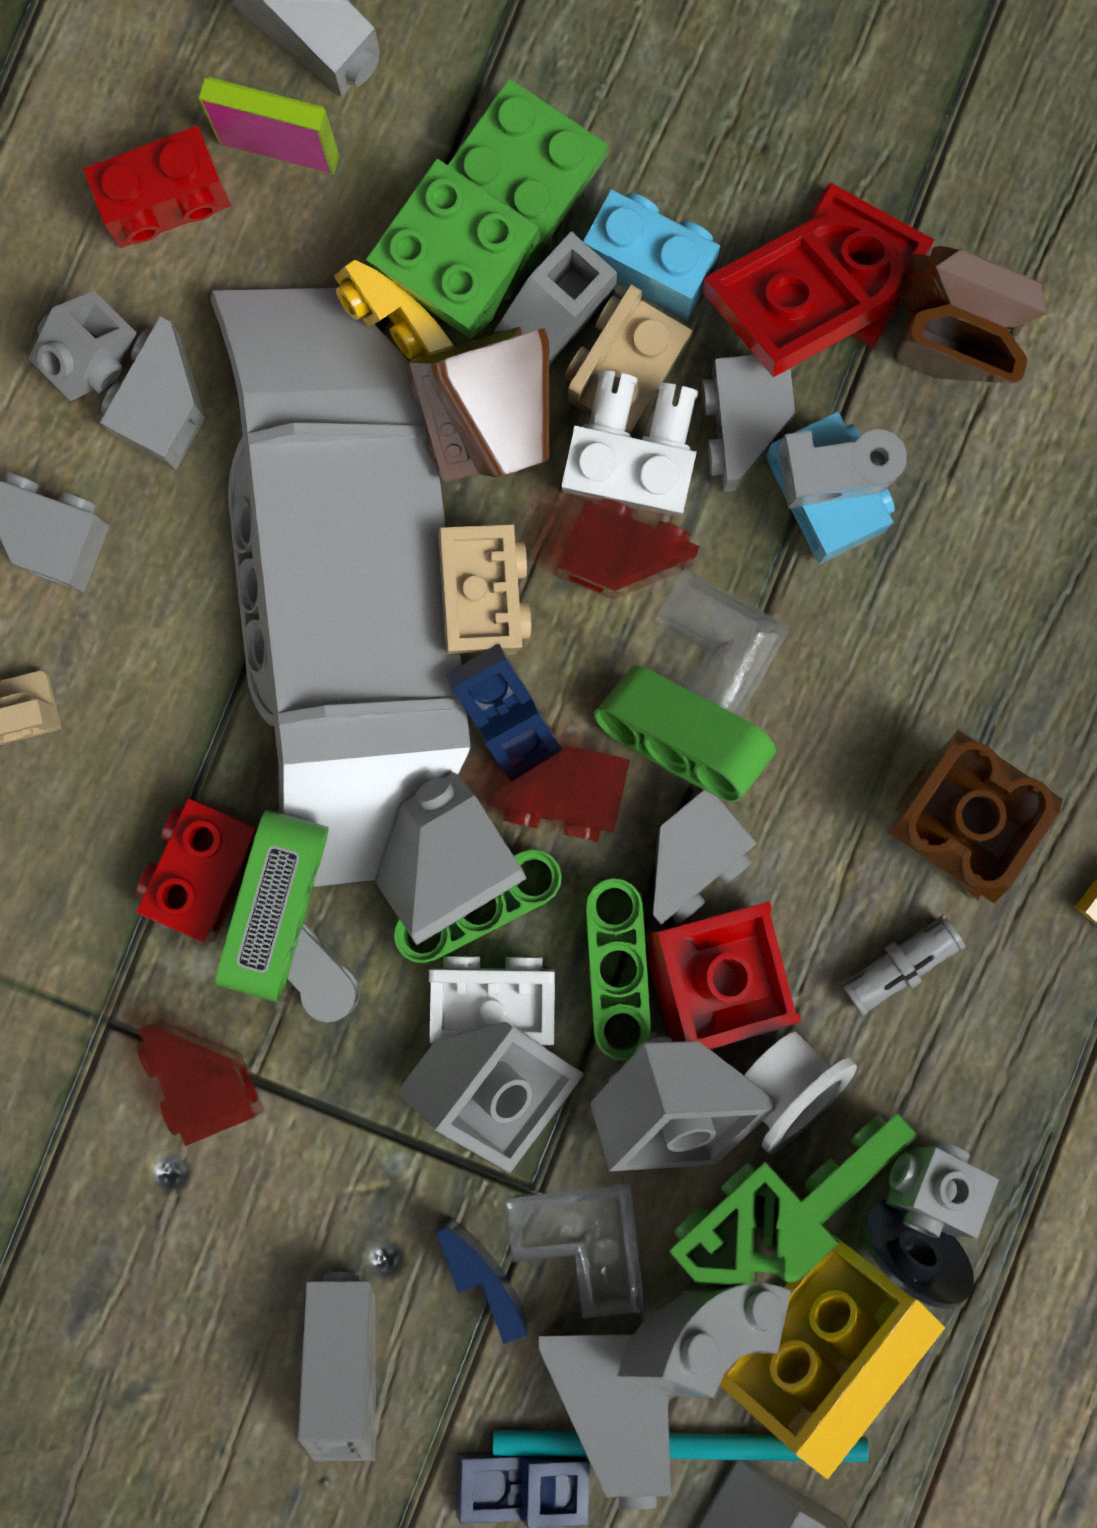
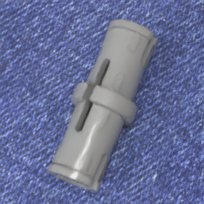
M941 915L937 920L901 944L897 945L895 942H892L884 948L886 954L840 984L854 1006L864 1016L868 1011L879 1005L880 1002L907 985L913 989L922 983L920 978L922 975L946 958L963 950L966 946L950 921L944 915Z

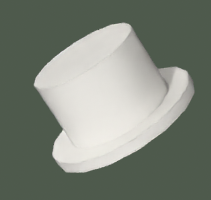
M796 1031L787 1034L769 1048L744 1075L771 1096L775 1106V1110L763 1120L770 1130L764 1137L761 1146L772 1155L795 1140L840 1095L853 1078L857 1070L856 1064L850 1058H846L831 1067Z

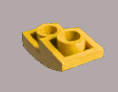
M354 260L334 275L340 285L336 288V294L347 313L354 320L362 318L367 327L372 326L388 315L394 324L390 328L392 338L400 351L408 359L453 345L438 323L409 293L375 269Z

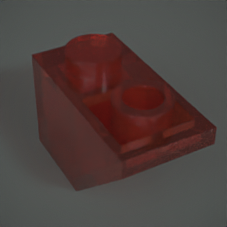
M602 498L598 505L585 500L557 567V574L563 580L614 600L692 568L700 546L689 542L692 535L676 525L658 521L656 527H652L633 519L635 511L620 502Z
M568 746L495 792L492 805L495 808L505 810L502 821L538 829L541 818L565 823L562 835L598 843L601 832L614 833L630 759Z
M163 1020L139 1029L143 1040L137 1044L140 1061L150 1078L158 1077L166 1097L165 1100L160 1102L163 1119L173 1136L181 1135L185 1146L255 1118L264 1111L242 1053Z

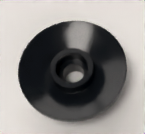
M886 1200L872 1206L865 1215L863 1233L868 1250L883 1273L902 1291L924 1304L937 1308H954L961 1305L973 1291L974 1273L966 1252L955 1236L941 1232L939 1238H935L906 1226L903 1223L906 1214L885 1204Z

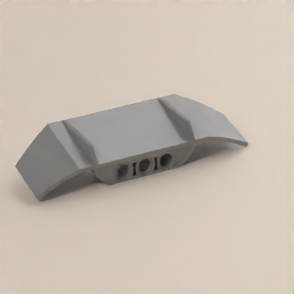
M336 288L212 291L210 301L219 322L233 369L239 397L243 434L231 465L228 504L247 679L253 702L259 714L269 725L275 728L279 765V813L329 828L314 887L376 880L401 804L416 795L418 789L428 781L436 778H445L453 772H456L458 775L471 748L467 711L452 691L446 677L447 673L461 666L460 654H446L438 543V531L440 528H445L439 467L432 460L428 452L427 439L429 431L422 407L415 401L411 393L410 378L412 372L409 362L374 324L367 327L362 318L354 320L347 313L338 299Z

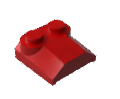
M770 902L649 933L648 965L663 1023L673 1042H700L708 1049H713L801 1022L800 1014L796 1013L773 927L770 911H772Z

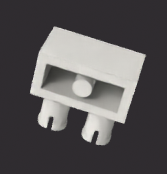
M599 370V380L589 424H583L582 427L574 426L562 482L563 493L681 518L696 457V452L691 451V447L685 445L698 391L682 386L678 405L674 407L672 401L676 385L659 383V393L649 437H643L642 440L630 438V434L625 432L633 392L638 379L621 373L618 391L613 394L615 372Z

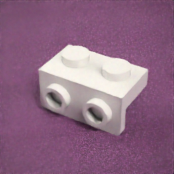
M443 956V968L432 967L429 969V982H431L430 1043L506 1021L541 1045H554L555 969H542L543 958L505 957V968H480V957Z

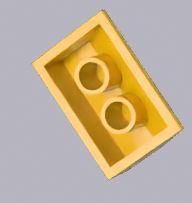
M836 1236L834 1237L840 1244L801 1280L788 1282L784 1287L791 1290L778 1353H750L738 1358L724 1373L719 1385L792 1452L827 1480L945 1329L920 1301L902 1291L883 1272Z

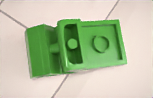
M509 78L449 165L436 159L367 257V264L399 285L426 310L469 339H472L493 320L501 301L513 298L541 260V250L608 156L609 145Z
M898 1113L888 1123L880 1115H877L851 1139L852 1145L857 1151L839 1167L831 1158L804 1182L803 1185L811 1194L803 1201L770 1165L764 1163L757 1170L753 1165L751 1166L750 1163H747L721 1187L727 1198L712 1212L708 1208L699 1207L674 1230L673 1233L680 1239V1242L669 1252L695 1282L751 1284L758 1282V1272L778 1273L787 1282L799 1281L840 1244L824 1223L912 1143L916 1133ZM761 1197H765L763 1238L765 1246H772L774 1244L775 1198H780L779 1219L775 1228L779 1229L778 1252L769 1258L764 1257L759 1252L760 1228L763 1229L760 1219Z

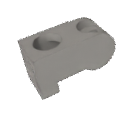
M874 429L864 433L856 442L816 448L813 445L811 431L786 434L778 446L788 508L880 493L885 491L902 474L907 463V452L903 442L896 434L887 430Z
M304 922L287 979L301 993L302 1006L308 1015L322 1022L338 1021L351 1013L358 1004L360 996L359 983L353 973Z

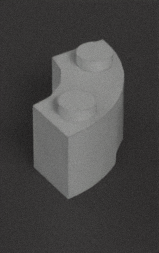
M733 1284L701 1286L682 1291L683 1295L674 1299L663 1309L654 1310L640 1325L627 1347L617 1377L667 1397L715 1398L724 1373L738 1358L750 1353H778L791 1290L770 1284Z

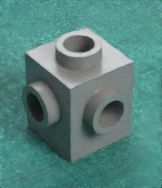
M94 290L51 309L37 327L39 337L28 359L72 401L93 390L97 393L105 392L118 381L124 371L121 362L137 332Z
M935 1140L932 1147L907 1146L905 1153L896 1160L890 1172L889 1185L891 1190L885 1204L905 1213L906 1216L903 1223L925 1235L939 1238L941 1232L947 1235L977 1239L999 1179L968 1164L970 1154L952 1144Z

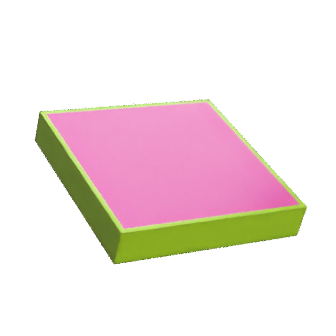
M212 77L204 78L198 99L220 146L330 175L335 174L340 155L324 107Z

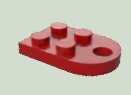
M846 215L824 216L793 229L704 278L703 294L774 378L886 314L898 296L903 274V260L896 242L886 231L874 223ZM856 252H869L878 257L880 261L873 265H861L854 262L850 255Z

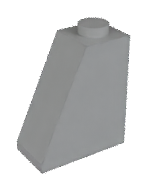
M232 0L234 7L340 97H343L353 84L360 86L365 83L378 65L380 49L375 28L348 0Z
M328 1273L323 1276V1282H307L298 1440L313 1461H375V1294L370 1281L361 1282V1276L354 1273Z
M634 1335L539 1336V1351L605 1496L618 1497L619 1509L657 1508V1496H671L668 1397L617 1377L624 1354Z

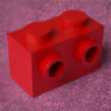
M198 125L83 168L103 223L120 248L131 244L147 242L160 233L189 222L202 221L218 211L231 207L211 151Z
M188 798L184 808L176 806L169 815L162 831L161 839L168 843L158 865L151 862L147 866L138 883L136 896L142 898L136 913L200 942H215L243 881L258 827L197 800Z

